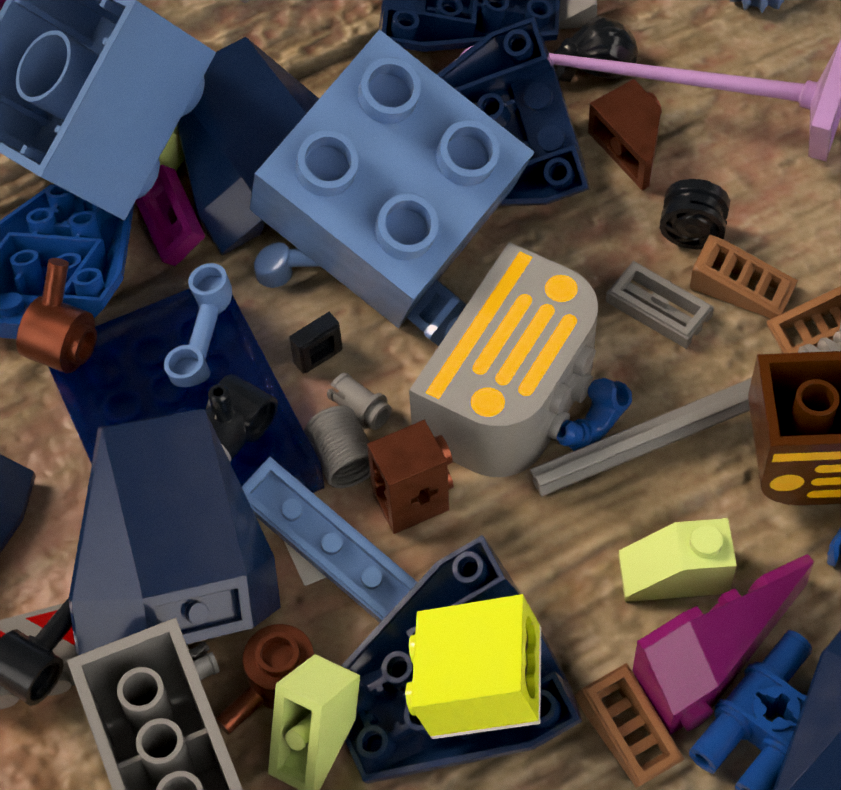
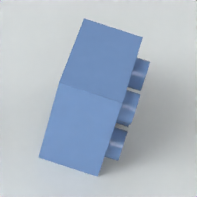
M6 0L0 11V153L43 179L125 221L136 199L143 197L153 187L159 174V157L180 118L190 113L200 101L205 86L204 74L216 52L137 0Z
M379 29L255 172L249 210L397 328H400L407 319V316L434 282L440 279L512 191L533 156L534 151Z

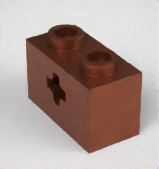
M425 419L367 443L373 495L393 534L449 511V490L453 489L454 485L447 465L453 463L452 455L443 436L437 435L434 437Z

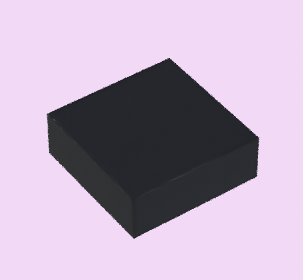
M330 311L289 336L293 363L303 374L311 371L343 349L339 322Z

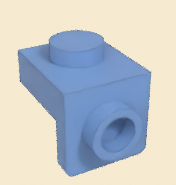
M436 280L407 318L422 330L428 339L439 346L467 304Z

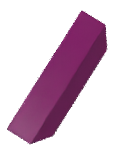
M161 164L153 187L143 197L136 199V203L162 262L176 266L206 236L175 169Z

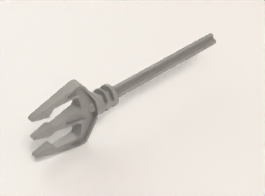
M841 321L840 331L835 332L833 341L827 337L820 338L817 347L812 344H806L799 348L798 353L841 351ZM752 378L531 468L530 472L535 488L538 489L540 496L544 497L750 411L748 392Z

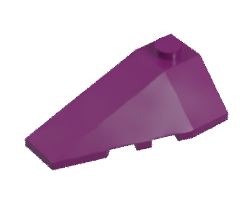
M808 554L763 574L751 585L748 594L741 596L735 588L721 594L717 600L719 603L708 613L703 614L698 606L693 607L637 641L632 672L670 735L682 727L687 731H691L703 724L713 714L712 708L807 585L814 561Z

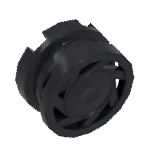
M685 179L675 182L666 190L659 229L662 235L675 245L695 250L702 249L709 235L724 239L727 225L726 219L728 218L731 200L725 190L707 180Z

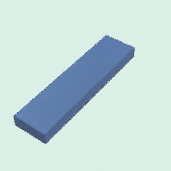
M271 457L242 486L255 516L379 623L417 583L415 579Z

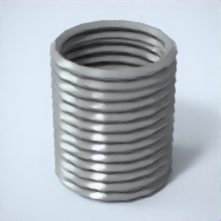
M333 406L322 410L308 421L304 429L305 436L330 486L335 488L352 487L371 476L367 443H370V441H368V437H366V433H364V429H362V425H360L353 409L347 406Z

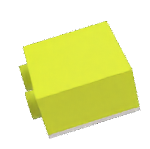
M523 594L417 611L416 632L409 638V654L413 663L412 682L407 683L405 695L410 714L417 716L432 739L540 724L541 626Z

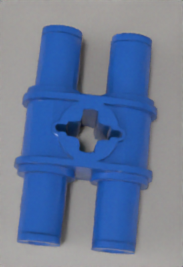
M787 630L762 662H754L746 667L744 678L726 699L718 701L714 711L716 718L689 750V756L699 767L714 774L741 740H748L760 749L761 752L737 781L735 790L774 789L806 698V694L800 693L790 686L788 682L812 653V646L807 639L795 631ZM776 712L784 717H777L773 722L765 718V716H773Z

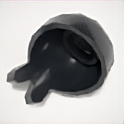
M596 16L590 19L572 38H566L561 43V46L554 51V54L636 63L638 49L633 34L623 24L604 16ZM557 65L556 73L558 80L571 82L579 68ZM579 69L602 78L614 79L625 77V75Z

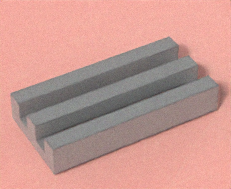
M635 261L628 266L606 294L607 303L685 349L691 344L692 337L694 335L697 336L702 330L703 323L711 319L714 311L712 305ZM631 280L636 281L637 283L643 285L644 287L650 289L655 293L650 294L649 292L631 283ZM669 301L693 314L694 317L692 318L669 305Z

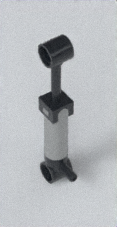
M236 374L225 376L208 391L209 399L206 413L231 462L247 442H255L266 433L275 418L278 401L272 395ZM68 599L35 637L27 636L18 629H15L0 638V686L30 706L37 705L44 700L56 686L62 674L63 660L52 651L72 628Z

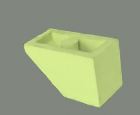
M728 518L675 522L620 549L618 553L625 602L723 594L731 590L737 567Z
M314 654L276 683L268 766L269 775L298 790L321 789L355 722L360 683L359 674Z

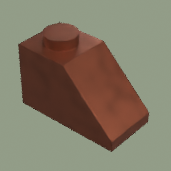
M632 79L590 103L588 133L643 191L650 187L662 107L653 93L646 92L635 79Z

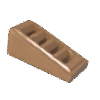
M709 235L694 264L690 289L772 319L784 313L798 280L728 241ZM712 266H717L720 268V270L717 271L713 269ZM732 272L739 275L737 281L729 278ZM750 279L758 281L754 291L747 288ZM768 286L777 288L772 301L764 297Z
M841 286L766 321L767 327L782 353H798L799 348L806 344H812L817 347L818 341L823 337L833 341L835 332L840 331ZM831 314L837 326L829 329L823 316ZM813 320L820 332V335L813 338L805 325V322ZM795 326L803 343L794 346L785 329Z
M627 663L580 689L574 695L582 711L636 788L685 760ZM618 690L623 699L606 708L601 699ZM631 708L636 717L617 727L612 718ZM644 726L649 735L628 746L623 737ZM656 744L662 754L640 766L635 756Z

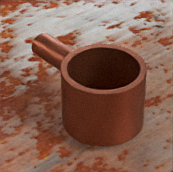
M51 258L48 260L43 296L36 298L25 311L19 324L16 346L18 353L22 357L69 374L74 372L80 365L86 363L92 355L97 341V331L95 329L94 317L90 312L63 303L69 263L60 258Z
M273 624L258 630L251 636L243 652V666L250 687L215 718L217 724L228 735L231 734L261 705L274 709L276 683L314 655L312 644L304 632L291 625Z

